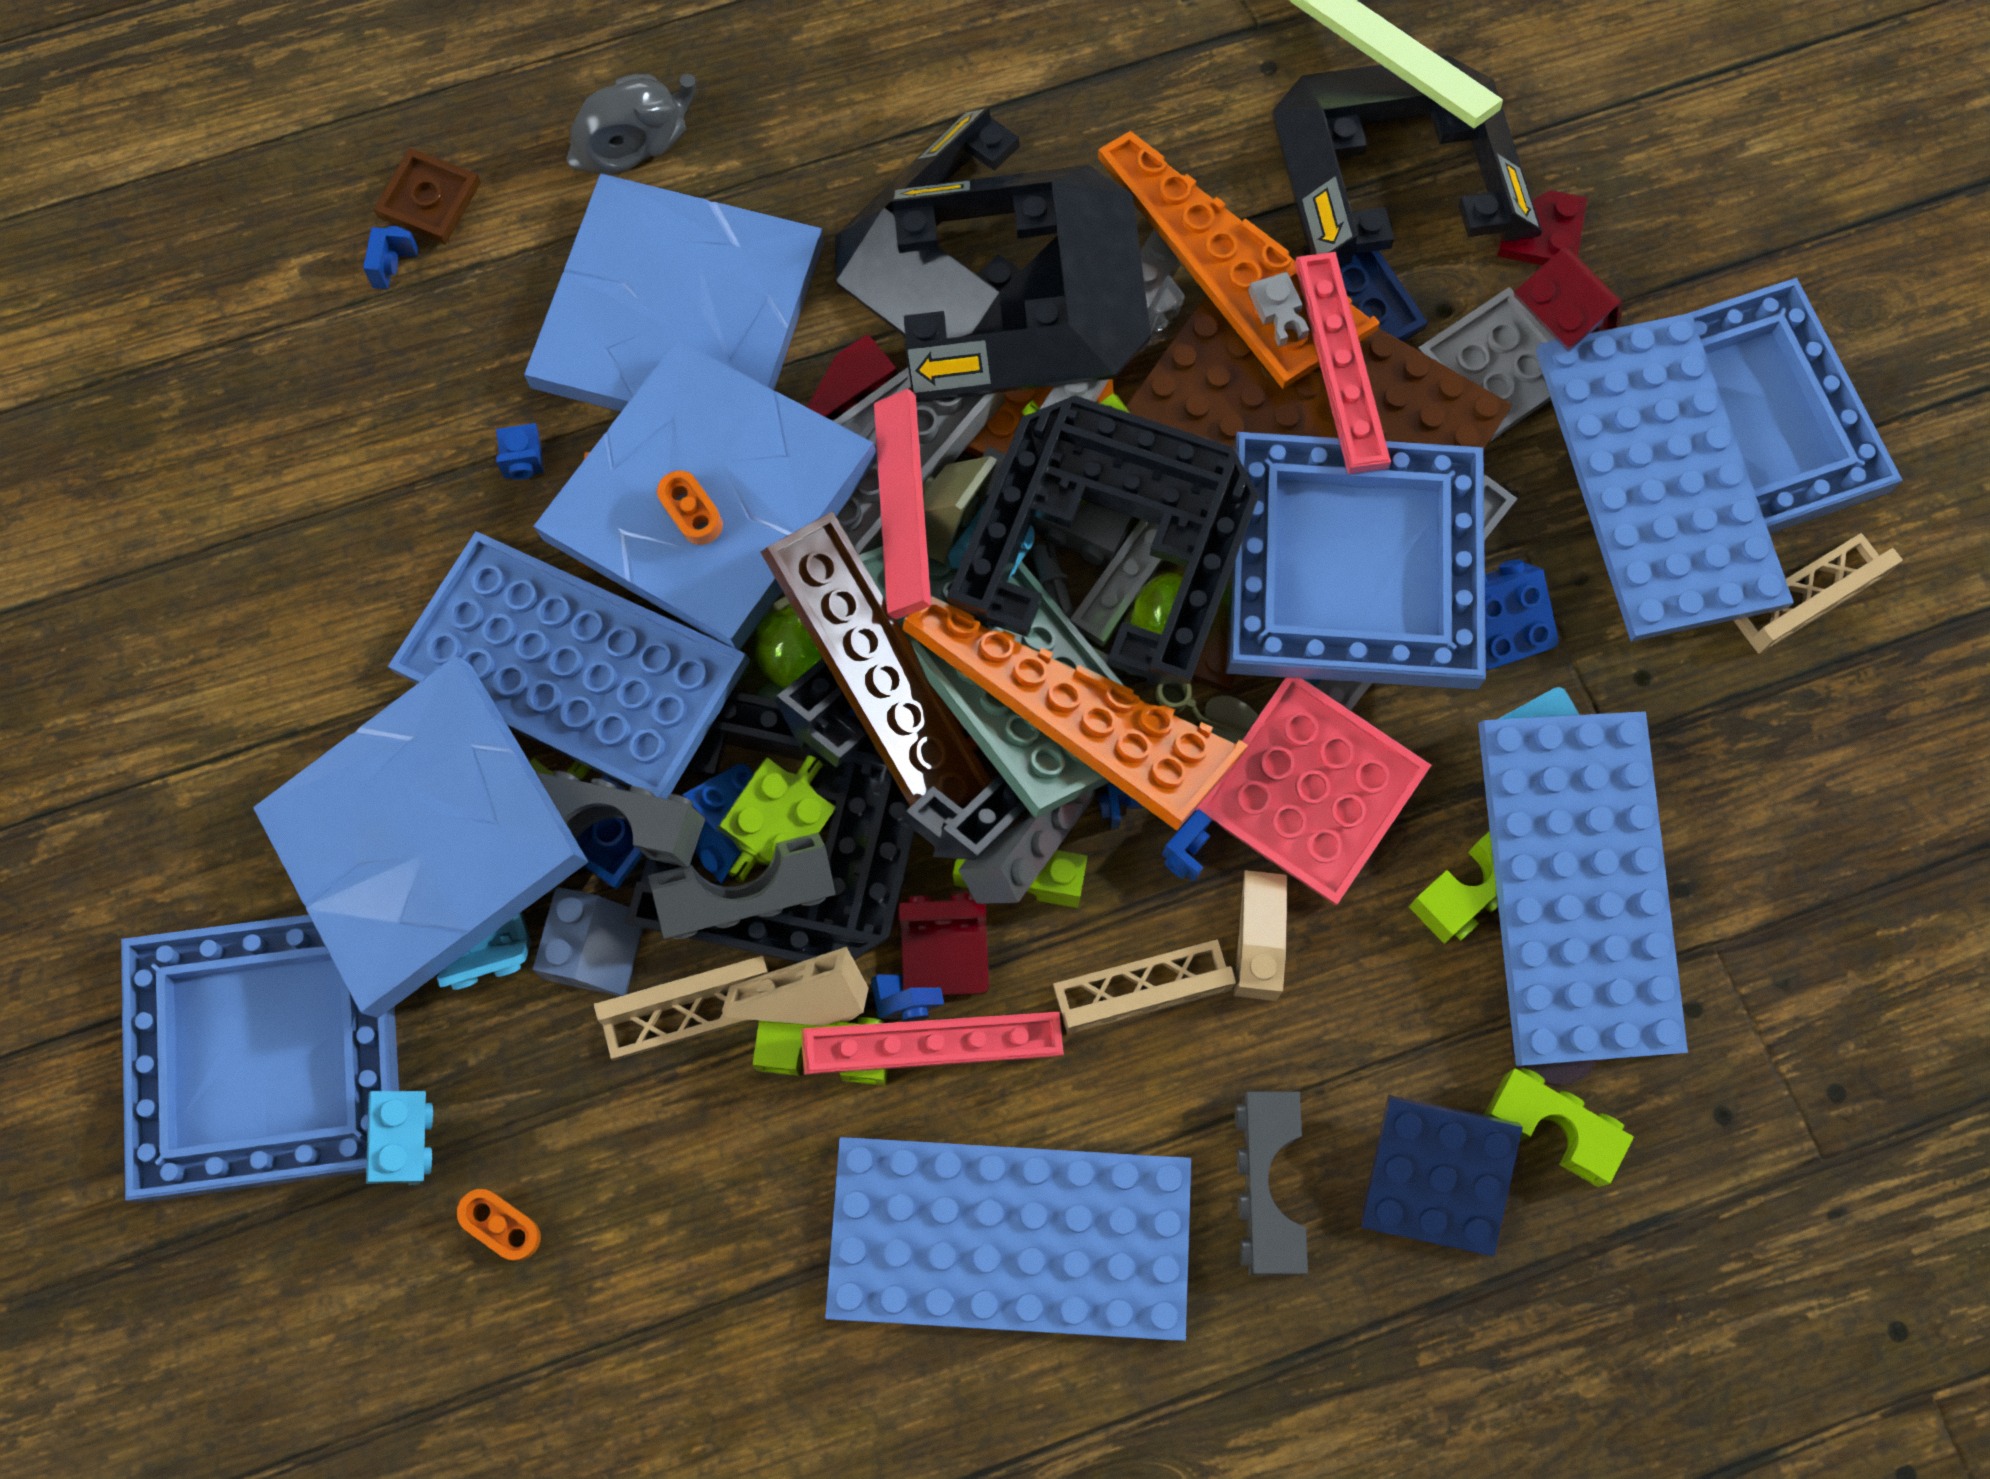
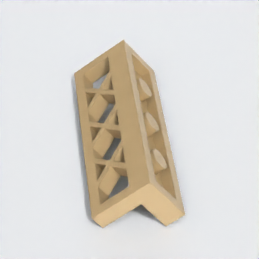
M1860 533L1786 578L1789 591L1803 593L1802 604L1794 609L1788 608L1769 612L1771 613L1770 623L1759 632L1748 617L1733 621L1757 653L1760 654L1884 578L1903 559L1894 548L1879 556L1865 536ZM1854 548L1859 551L1867 564L1859 569L1845 567L1846 553ZM1837 559L1836 565L1830 564L1831 562ZM1819 570L1835 574L1834 584L1826 589L1814 587V573ZM1805 579V584L1798 583Z
M1217 939L1053 983L1065 1030L1067 1035L1228 992L1233 989L1236 980L1232 967H1226ZM1211 952L1216 970L1199 975L1186 970L1194 956ZM1187 959L1183 967H1180L1179 965L1173 963L1176 961ZM1164 965L1178 973L1175 981L1153 986L1146 982L1152 968ZM1146 970L1142 978H1139L1136 975L1132 974L1135 972ZM1123 976L1137 984L1133 993L1118 997H1112L1105 993L1111 979ZM1104 981L1100 990L1091 985ZM1082 987L1096 995L1092 1004L1070 1009L1065 991Z
M764 956L595 1003L594 1008L597 1020L603 1025L611 1060L615 1061L753 1021L749 1019L726 1018L722 1013L720 1019L709 1022L696 1015L704 999L715 996L725 1002L726 996L723 994L728 993L731 985L770 973ZM694 1002L690 1010H687L682 1007L683 1005ZM675 1009L686 1015L678 1031L666 1034L654 1027L663 1011ZM652 1015L648 1022L639 1019L641 1017ZM692 1019L700 1023L699 1025L688 1028ZM633 1021L644 1027L636 1043L619 1048L614 1025ZM650 1032L658 1035V1037L646 1040Z

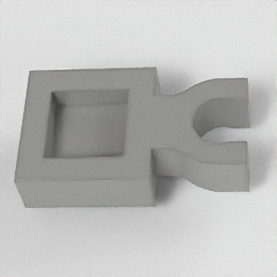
M1288 272L1250 283L1248 293L1263 325L1271 322L1275 325L1274 337L1278 347L1284 346L1287 343L1288 335L1285 331L1286 329L1295 330L1299 340L1307 338L1309 328L1305 320L1297 315L1301 312L1303 304Z

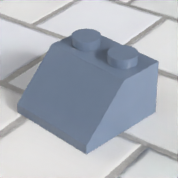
M556 887L533 971L542 980L616 996L626 995L644 928L626 925L625 921L629 911L627 906L598 895Z

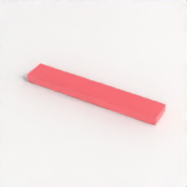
M1336 252L1296 257L1295 269L1347 473L1355 474L1388 469L1391 460Z
M908 388L874 403L887 614L895 620L931 606L916 395Z
M1059 1012L803 1028L801 1030L804 1075L1050 1058L1064 1055Z

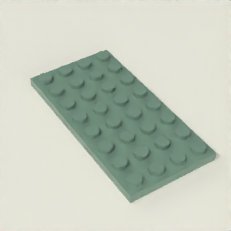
M883 546L863 553L859 557L886 601ZM928 556L930 595L956 607L947 600V596L958 569L951 567L949 558L943 564ZM1021 561L1016 572L1010 577L1008 582L1041 593L1042 602L1028 637L1008 631L1016 635L1014 641L1037 652L1044 648L1053 652L1052 659L1074 669L1081 665L1123 685ZM909 615L896 619L901 628L905 618ZM990 625L988 628L990 630L1000 632L1005 630L993 625ZM903 630L918 657L929 683L1035 819L1110 782Z

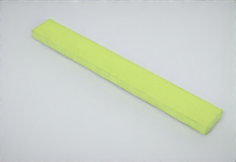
M1288 0L1475 129L1501 110L1502 98L1357 0Z

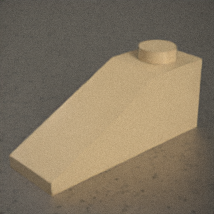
M1244 871L1235 971L1236 984L1234 985L1233 996L1276 1001L1283 992L1286 958L1287 875Z
M847 947L731 985L722 1012L726 1018L825 1026L837 1021H850L863 1013L869 987Z

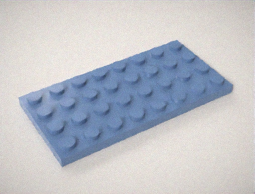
M1688 313L1590 333L1569 352L1557 340L1539 343L1536 349L1537 358L1630 641L1788 609L1794 602L1692 314Z
M475 531L388 667L394 673L418 684L457 655L472 665L509 729L628 787H640L652 792L655 795L654 797L667 799L749 664L750 659L741 651Z
M1646 711L1496 719L1479 722L1478 729L1516 1066L1688 1053Z
M840 1137L825 1319L1186 1341L1191 1158Z

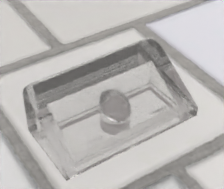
M1170 275L1166 276L1148 309L1151 338L1139 352H1143L1171 336L1185 295Z

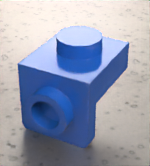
M879 974L871 978L878 1019H903V1022L920 1021L929 1017V1010L944 1005L941 988H908L903 990V975Z

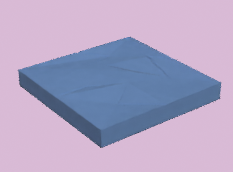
M600 173L524 374L529 387L622 412L678 339L774 391L824 245L822 228L718 202H710L706 199Z
M1797 278L1690 312L1769 534L1891 493L1903 481Z
M677 339L533 527L546 543L713 639L739 651L783 591L760 552L832 511L837 516L877 461V451L872 441L777 391H773L771 388ZM678 470L691 473L716 506L723 520V529L720 535L711 543L695 545L687 541L664 509L657 496V487L660 480L668 473ZM687 493L679 495L676 500L686 497ZM708 523L700 524L697 530L706 527Z
M1237 432L1233 449L1254 485L1259 498L1229 577L1226 674L1479 690L1486 679L1483 447L1386 441L1391 460L1388 469L1348 474L1339 438Z
M457 655L359 727L355 733L347 736L253 807L360 1013L376 1018L381 1017L588 863L587 858L474 668Z
M310 915L121 939L125 1201L145 1203L366 1173L369 1093L371 1091H399L395 1006L379 1018L360 1013Z

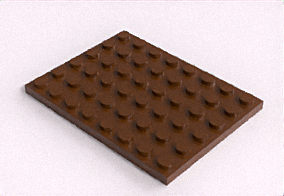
M1207 294L1126 406L1131 414L1233 447L1237 432L1338 438L1321 367L1316 368L1282 389ZM1380 328L1359 342L1385 441L1483 447L1484 451L1513 405Z

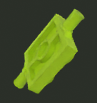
M807 756L796 774L785 771L769 758L763 760L716 829L734 841L739 851L742 852L728 871L731 877L737 875L735 880L743 883L755 863L769 866L774 855L776 843L819 833L836 807L818 795L810 785L820 768L823 767L819 760L814 763L815 757Z

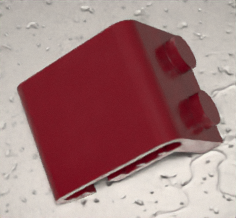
M1567 246L1558 251L1514 291V297L1568 352L1588 334L1614 329L1621 323L1623 302Z

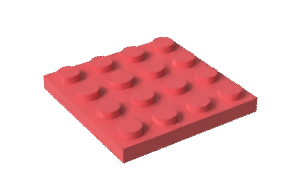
M1285 677L1242 740V742L1248 745L1244 754L1196 808V811L1200 809L1219 827L1332 904L1337 905L1431 767V764L1304 679Z

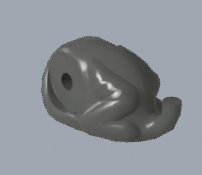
M637 73L616 79L614 85L605 86L595 91L586 98L569 129L571 145L567 155L568 165L577 171L615 175L632 169L651 156L660 157L665 154L686 131L684 116L693 101L696 91L695 77L691 74H683L680 77L679 90L670 93L662 82H659L657 78L649 73Z

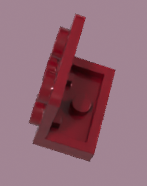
M970 893L952 895L951 901H934L932 896L920 895L909 897L908 903H899L903 990L908 988H941L943 997L983 995L989 990L986 904H977Z

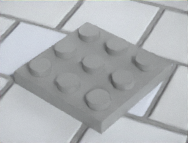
M1510 287L1417 349L1513 404L1490 442L1551 401L1537 358L1536 349L1539 343L1556 339L1514 297V291Z

